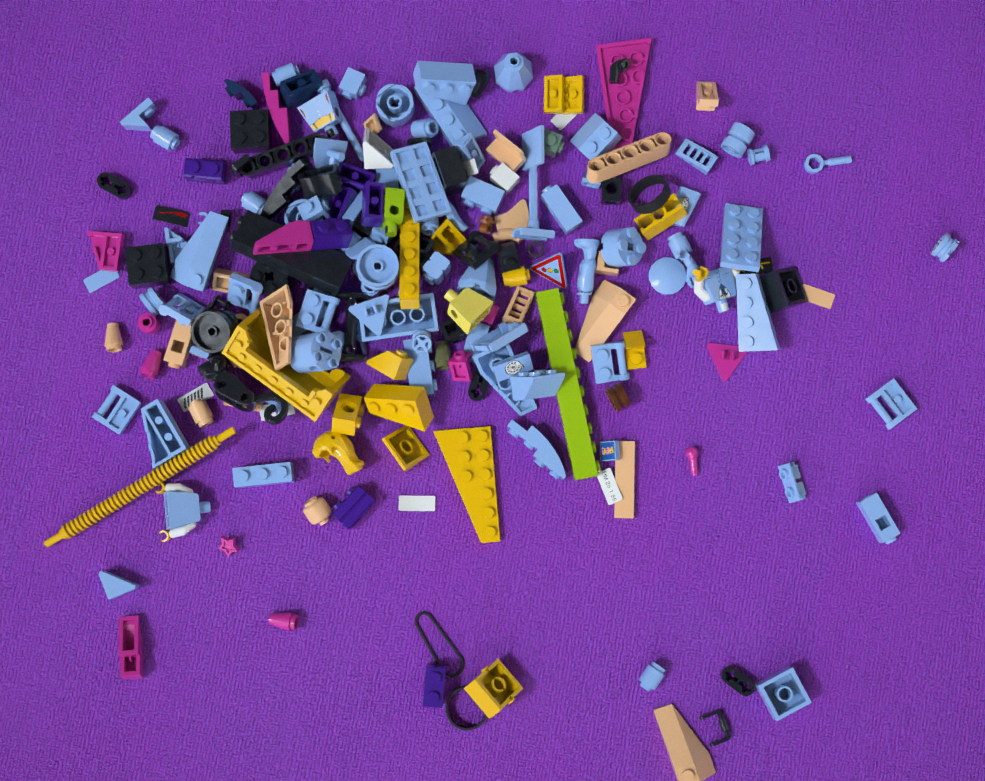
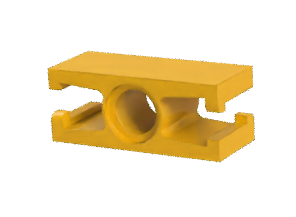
M673 193L660 209L649 214H641L634 221L644 237L650 240L688 214Z

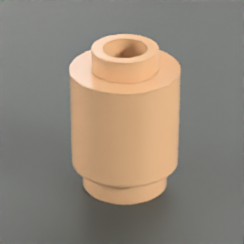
M198 398L190 402L191 406L188 409L196 425L203 428L214 422L213 414L206 400Z

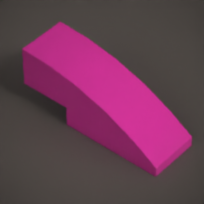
M139 615L119 617L120 676L123 680L143 678V647Z

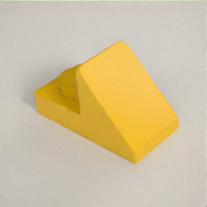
M642 330L623 332V341H625L626 346L624 350L627 370L647 368L644 350L646 346Z

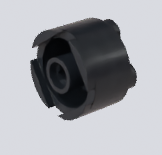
M256 262L252 267L250 279L262 284L263 291L260 294L261 296L266 298L284 285H289L290 288L291 276L260 262ZM268 276H273L274 280H268Z

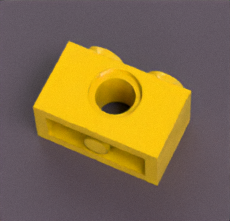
M339 393L332 417L331 432L355 435L356 428L360 429L362 419L360 416L364 415L365 405L362 404V396Z

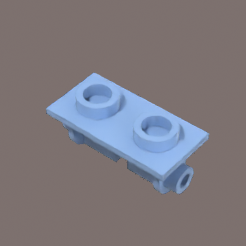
M795 462L778 466L779 476L782 479L785 495L789 503L806 499L803 482L796 483L795 480L801 478L798 465H795Z

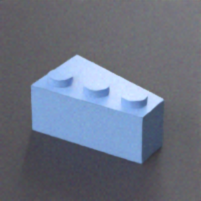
M418 61L413 72L417 92L466 106L476 84L473 64Z

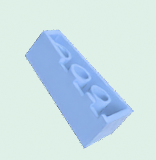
M737 274L739 352L781 350L759 274Z

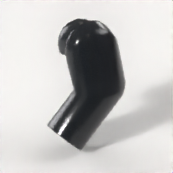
M621 58L610 66V84H618L619 74L630 66L628 59Z

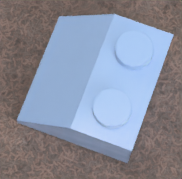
M594 113L572 137L570 142L591 160L610 152L622 137L600 116Z

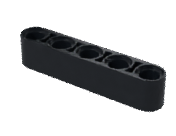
M313 133L251 156L250 160L239 168V172L248 178H256L296 163L299 159L313 157L315 137L328 138L321 133ZM301 145H305V151L299 154L298 148ZM287 151V158L285 160H281V154ZM270 158V164L264 167V160ZM252 164V171L246 173V167Z

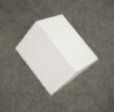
M366 127L363 138L364 169L392 168L394 165L389 153L393 149Z

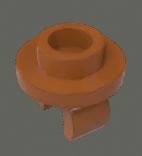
M482 215V219L478 218L477 220L482 222L479 232L491 234L492 224H496L497 221H493L491 216Z

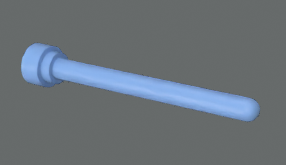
M328 79L322 80L323 85L317 90L318 94L326 90L332 91ZM341 112L343 121L340 122V125L359 159L364 162L363 149Z

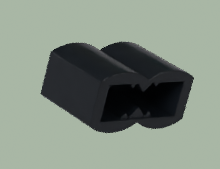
M337 164L311 168L300 172L299 181L306 199H311L316 195L319 198L322 195L335 196L343 191V182Z

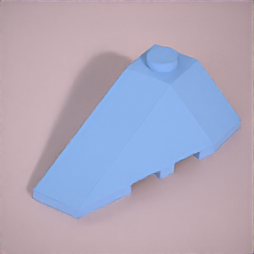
M213 211L209 212L175 259L170 278L184 286L202 292L207 289L229 217Z
M509 343L497 351H477L472 357L479 373L520 416L537 409L534 399L513 400L511 378L500 382L496 380L491 364L514 356Z

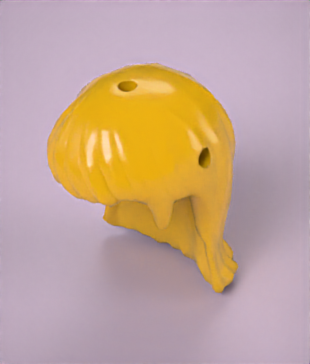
M329 430L321 434L314 442L312 453L315 458H324L330 463L329 455L336 457L348 475H352L363 468L364 462L356 456L353 444L347 435Z

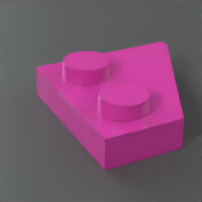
M88 231L87 234L91 238L92 249L97 257L96 262L99 270L120 272L125 235L122 233Z

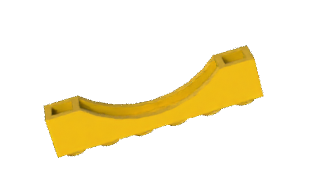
M404 198V217L400 225V308L420 309V222L414 223L406 198Z

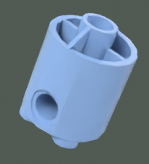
M326 331L294 337L292 339L291 363L289 364L295 371L304 374L337 368L341 359L342 341Z

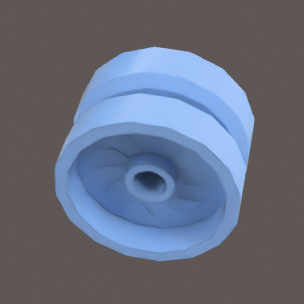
M375 244L366 247L357 258L356 270L358 278L365 287L371 290L380 291L389 288L398 278L399 262L396 254L385 245ZM381 265V269L376 270L374 266Z

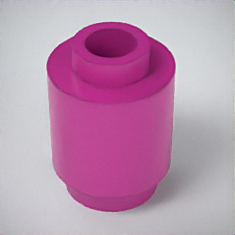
M150 313L142 314L137 322L139 329L149 335L157 333L161 326L159 319Z

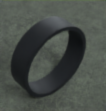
M649 175L639 180L631 188L628 194V201L637 213L649 214L660 209L668 201L671 189L664 177ZM654 184H664L662 192L656 199L644 205L635 204L638 195L644 189Z
M462 686L455 689L449 695L446 702V715L450 723L456 728L461 730H473L484 723V721L487 718L486 714L482 721L479 722L477 725L471 727H463L456 724L451 719L448 712V703L450 698L457 691L462 690L466 687Z

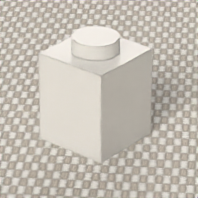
M503 162L500 166L496 165L490 172V181L498 188L505 190L506 195L520 181V177Z

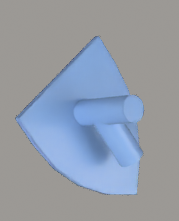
M315 137L313 152L315 168L331 164L339 166V163L345 159L348 141Z

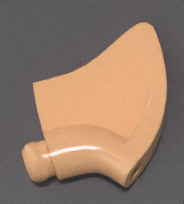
M524 199L520 200L508 212L494 216L495 221H497L496 227L498 232L492 234L495 242L513 240L519 244L523 240L512 238V230L520 227L528 228L529 212Z

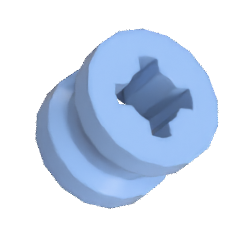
M419 329L413 333L412 346L415 351L424 353L431 348V335L428 331Z

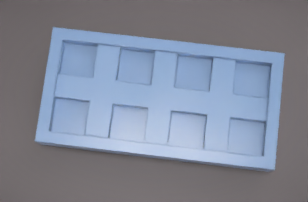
M427 142L391 150L389 154L401 187L405 189V198L414 223L450 214L452 210Z
M725 203L720 267L759 272L763 208Z

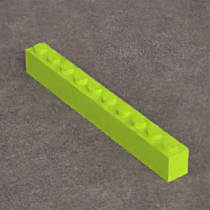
M559 288L536 292L535 296L551 370L557 369V373H565V378L556 396L574 481L597 477L598 472L601 471L598 460L595 461L594 453H597L594 441L591 442L589 435L593 434L591 423H587L586 415H589L587 404L582 402V397L585 396L583 385L579 386L578 378H581L579 367H575L574 359H577L575 348H571L570 341L573 340L571 329L567 330L566 322H569L567 311H563L562 304H565L563 292L559 293Z

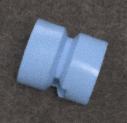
M734 122L728 132L730 136L725 137L720 146L731 156L741 158L747 149L746 145L750 144L755 133L746 125Z

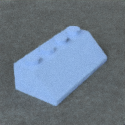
M416 86L414 87L416 96L430 117L438 123L440 132L451 147L455 141L469 132L473 134L476 141L487 135V132L468 104L464 106L417 92Z
M434 293L420 295V309H401L399 298L389 299L381 336H377L359 320L362 342L409 336L419 329H424L429 333L439 331Z

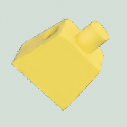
M465 288L459 294L449 289L444 296L450 302L447 311L448 315L466 334H469L491 312L493 305L492 300L470 288Z

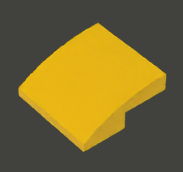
M562 74L544 76V113L563 115L584 114L583 75L564 77Z

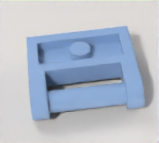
M232 273L229 278L227 301H230L233 305L248 309L249 313L252 314L258 308L260 309L259 299L263 286L256 281ZM249 289L252 292V301L248 300Z
M307 289L295 326L312 332H330L329 327L336 305H339L340 299ZM324 302H329L322 327H317Z
M178 293L173 296L171 301L162 304L158 310L161 315H169L176 319L178 323L189 326L194 318L203 313L206 308L185 295Z
M625 341L590 345L596 384L630 379L624 353ZM611 349H616L619 365V373L614 374Z
M894 378L865 399L868 404L871 403L885 421V426L888 430L917 410L916 406ZM880 395L897 417L894 419L890 417L877 400Z
M112 385L110 388L111 392L97 413L95 412L92 417L117 434L122 435L142 403L117 386ZM117 395L121 396L108 418H104L103 416Z

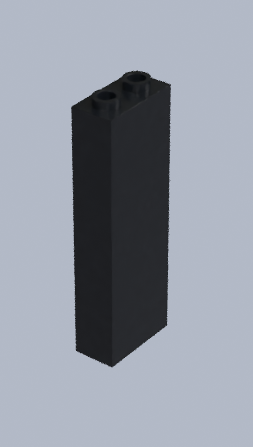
M247 210L245 216H240L237 223L239 228L237 231L233 230L229 241H232L231 250L330 295L337 296L353 259L335 249L253 255L256 241L283 226L250 210Z

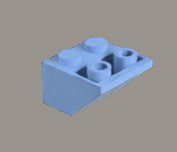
M557 369L519 372L518 376L511 377L513 400H530L556 396L565 378V373H557Z

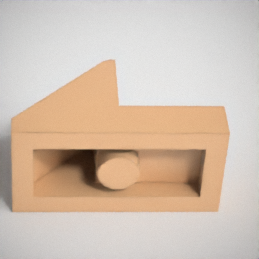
M697 81L696 110L714 111L715 107H718L719 102L716 82Z

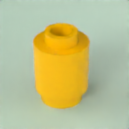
M520 266V269L502 273L504 286L527 285V280H531L529 269H525V266Z

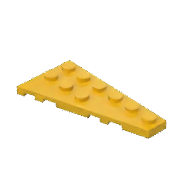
M491 426L433 431L480 542H500Z

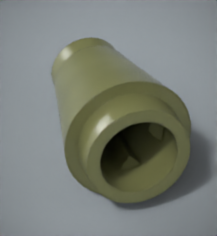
M438 341L434 365H436L438 370H449L448 361L451 358L449 344L446 341Z

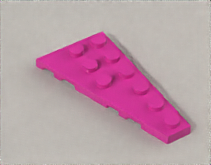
M652 38L596 45L606 122L622 137L611 151L633 143ZM621 58L628 59L630 66L619 74L618 84H610V66Z

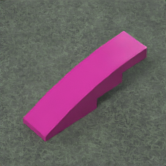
M261 73L269 112L285 144L291 142L289 111L287 108H281L280 93L278 90H272L270 73Z

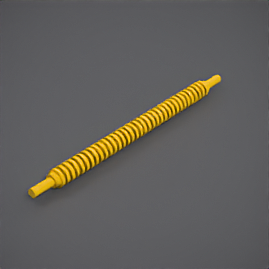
M232 426L217 436L210 435L203 439V441H200L199 444L196 443L195 447L188 448L186 452L183 451L182 454H178L173 459H170L169 462L160 465L156 470L154 469L147 473V475H144L143 478H139L134 483L126 486V488L113 494V496L101 501L100 504L98 503L96 506L83 512V514L70 520V522L62 525L58 533L44 541V545L48 548L62 539H71L81 531L97 523L98 520H102L107 515L115 512V510L128 504V502L135 500L141 494H144L145 491L148 492L150 489H153L158 483L161 484L163 481L171 478V476H174L175 473H179L184 468H187L188 465L190 466L197 462V460H200L201 457L203 458L210 454L214 449H218L221 442L234 435L236 430Z

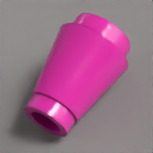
M157 350L151 351L140 367V374L149 379H155L158 376L162 353Z
M294 612L271 613L269 616V625L290 632L298 628L299 615Z

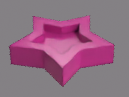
M221 537L222 545L218 549L225 551L228 558L233 552L240 550L235 544V538Z

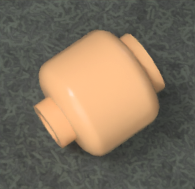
M314 496L304 503L303 513L311 524L316 525L319 523L323 525L330 520L328 516L331 514L332 509L323 497L317 498V496Z

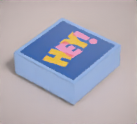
M619 441L600 442L601 461L620 460Z

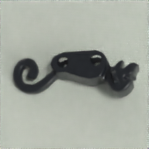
M211 356L208 362H204L197 367L199 374L204 376L207 382L214 381L215 393L220 400L243 412H251L256 409V403L275 401L281 405V411L278 415L272 416L271 414L277 410L274 404L267 406L264 411L265 421L271 425H277L286 418L289 408L285 399L274 392L256 395L248 390L236 375L228 372V365L223 356Z

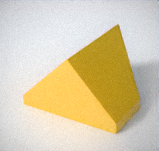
M446 219L434 232L430 240L435 241L434 252L438 251L440 254L454 255L452 252L467 239Z

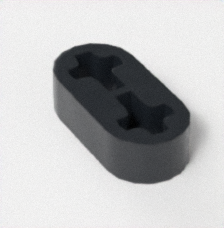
M103 172L97 177L98 186L121 200H126L131 196L132 189L123 180L107 172ZM108 179L113 184L112 186H110L109 184L104 185L102 180ZM125 186L127 192L120 195L116 187L124 188Z
M478 368L474 372L468 389L469 398L474 402L483 400L489 385L485 378H483L482 383L479 382ZM477 385H480L482 395L474 398V394L471 391L476 390Z
M726 666L721 670L720 677L723 682L743 696L753 694L755 685L752 680L731 666ZM733 670L734 672L732 675L737 678L736 681L730 678L726 680L727 675L725 674V672H731ZM740 681L744 684L749 682L748 687L750 688V690H745L744 692H742L743 687L740 686L738 683Z

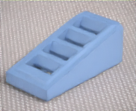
M688 139L684 140L675 155L707 175L718 159V156ZM687 146L691 147L685 155L683 151ZM693 150L697 151L693 158L689 157ZM700 154L703 155L699 162L696 161ZM707 158L709 159V161L705 166L703 165V162Z

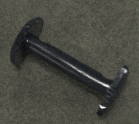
M358 292L338 293L336 298L347 301L345 352L341 354L339 362H364L367 360L366 356L356 355L357 318L348 308L351 303L356 305L358 302L368 301L369 296Z

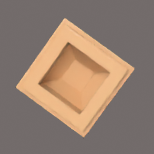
M376 113L363 123L365 129L368 127L376 135L382 130Z

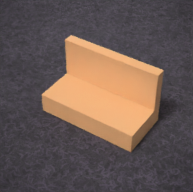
M495 129L493 134L496 139L486 148V151L498 162H503L513 172H516L527 161L520 148Z

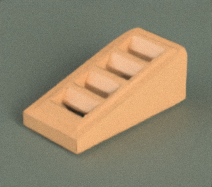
M517 286L502 322L513 323L516 321L517 323H523L535 292ZM518 294L528 297V300L518 297ZM515 301L524 304L525 307H524V306H521V305H519V304H516ZM512 308L521 311L522 313L520 314L518 312H515L512 310Z

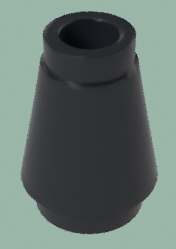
M476 69L474 73L476 84L470 96L479 99L490 81V74Z

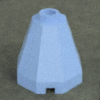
M519 52L503 54L494 66L496 84L508 93L517 90L524 91L533 79L531 61Z
M490 258L476 270L468 266L459 280L458 294L465 288H470L494 302L497 288L494 263Z

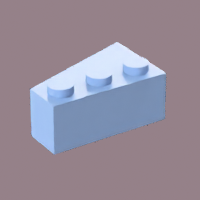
M156 399L141 408L153 469L160 467L165 462H169L170 459H173L178 454H182L183 451L186 452L188 448L190 449L188 442L163 400Z

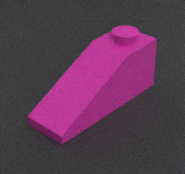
M296 220L261 238L255 242L253 255L311 251L314 239L310 221Z

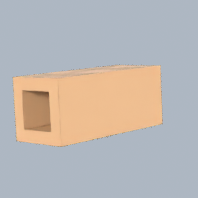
M177 320L163 360L168 363L169 367L179 370V367H186L193 340L190 334L191 325H182Z

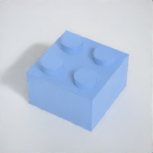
M786 666L755 683L767 709L776 721L812 703L795 670L791 666Z

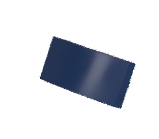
M224 80L227 85L224 89L230 97L234 96L237 101L241 99L247 108L250 106L253 110L260 108L255 98L244 87L232 80Z

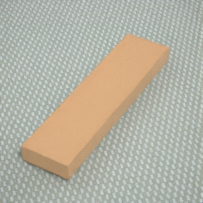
M619 441L620 460H615V481L623 499L614 503V518L633 519L635 441Z

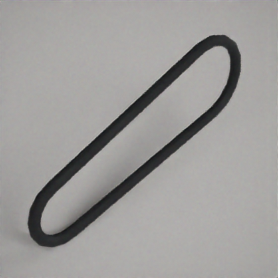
M418 613L414 621L415 626L419 631L421 637L423 638L425 644L427 645L429 651L431 652L434 660L437 664H440L417 623L418 617L421 615H427L430 617L432 622L435 624V626L441 632L443 637L452 647L454 652L460 658V670L455 674L446 673V676L448 677L458 676L464 669V660L462 656L451 643L449 638L446 636V634L443 632L441 627L438 625V623L435 621V619L432 617L430 613Z

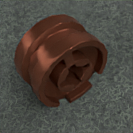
M620 382L615 383L612 388L609 386L605 389L608 399L616 412L621 411L623 407L631 406L630 400Z

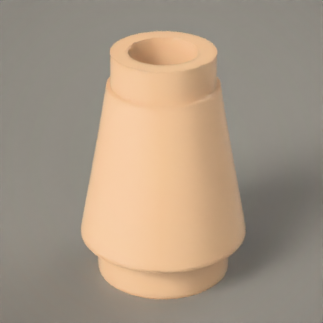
M107 324L104 343L106 351H122L124 344L119 324Z

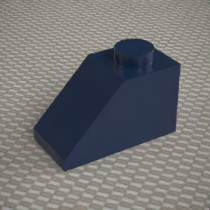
M314 69L308 70L281 81L280 97L288 109L306 103L323 85V82Z

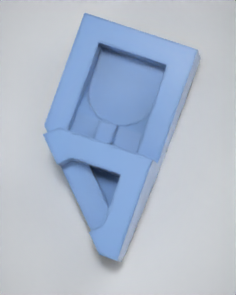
M166 227L164 228L166 243L169 248L171 264L174 265L175 259L187 242Z

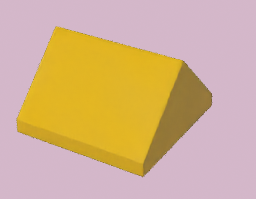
M405 425L382 439L405 472L429 456V453L409 426Z

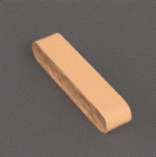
M660 132L592 158L587 165V180L595 184L666 157L670 150L671 136L668 133Z

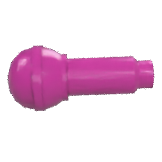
M691 446L687 448L685 454L689 459L692 476H698L697 458L699 451L696 447Z

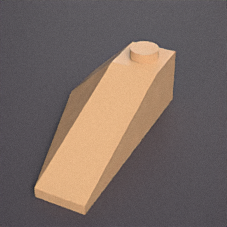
M604 280L592 296L575 347L576 354L589 363L592 360L590 345L605 343L636 299L622 288Z
M284 285L259 302L274 369L277 371L291 363L293 302L289 285Z
M669 704L654 709L653 711L677 781H703L714 775L716 771L710 754L675 707Z

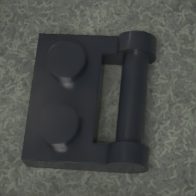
M473 230L469 238L464 243H461L452 253L455 258L476 270L498 251L499 244L486 239L480 232ZM477 243H480L481 245L485 246L486 249L481 250L475 245Z

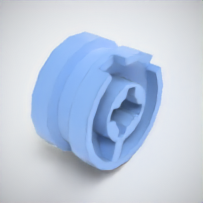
M945 233L933 247L930 254L937 256L939 261L943 263L956 249L959 241L957 239L953 240L949 233Z
M149 287L145 294L141 293L139 295L144 305L156 317L159 314V307L165 303L153 287Z

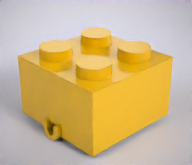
M496 659L489 666L481 670V673L464 688L489 719L501 711L507 704H511L515 700L514 697L524 689L499 659Z

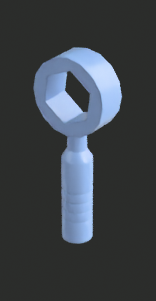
M812 154L805 159L804 168L808 173L816 174L822 170L824 165L852 163L851 156L823 160L820 155ZM815 159L819 162V167L812 169L808 165L809 160Z

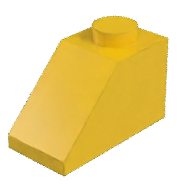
M396 349V351H386L367 360L366 364L393 380H406L413 359L407 356V352Z

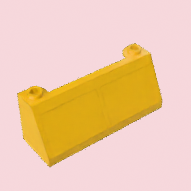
M259 308L236 327L222 351L223 355L315 422L351 377L339 368L333 369L330 373L325 370L304 374L295 371L288 364L278 371L275 370L262 311Z

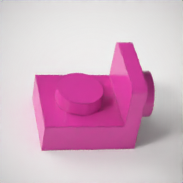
M456 351L448 361L453 381L470 382L473 375L469 363L473 355L472 352Z

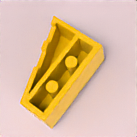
M373 384L364 397L370 414L424 432L434 418L425 387Z

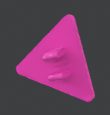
M707 344L708 351L722 381H727L748 351L739 352V346Z

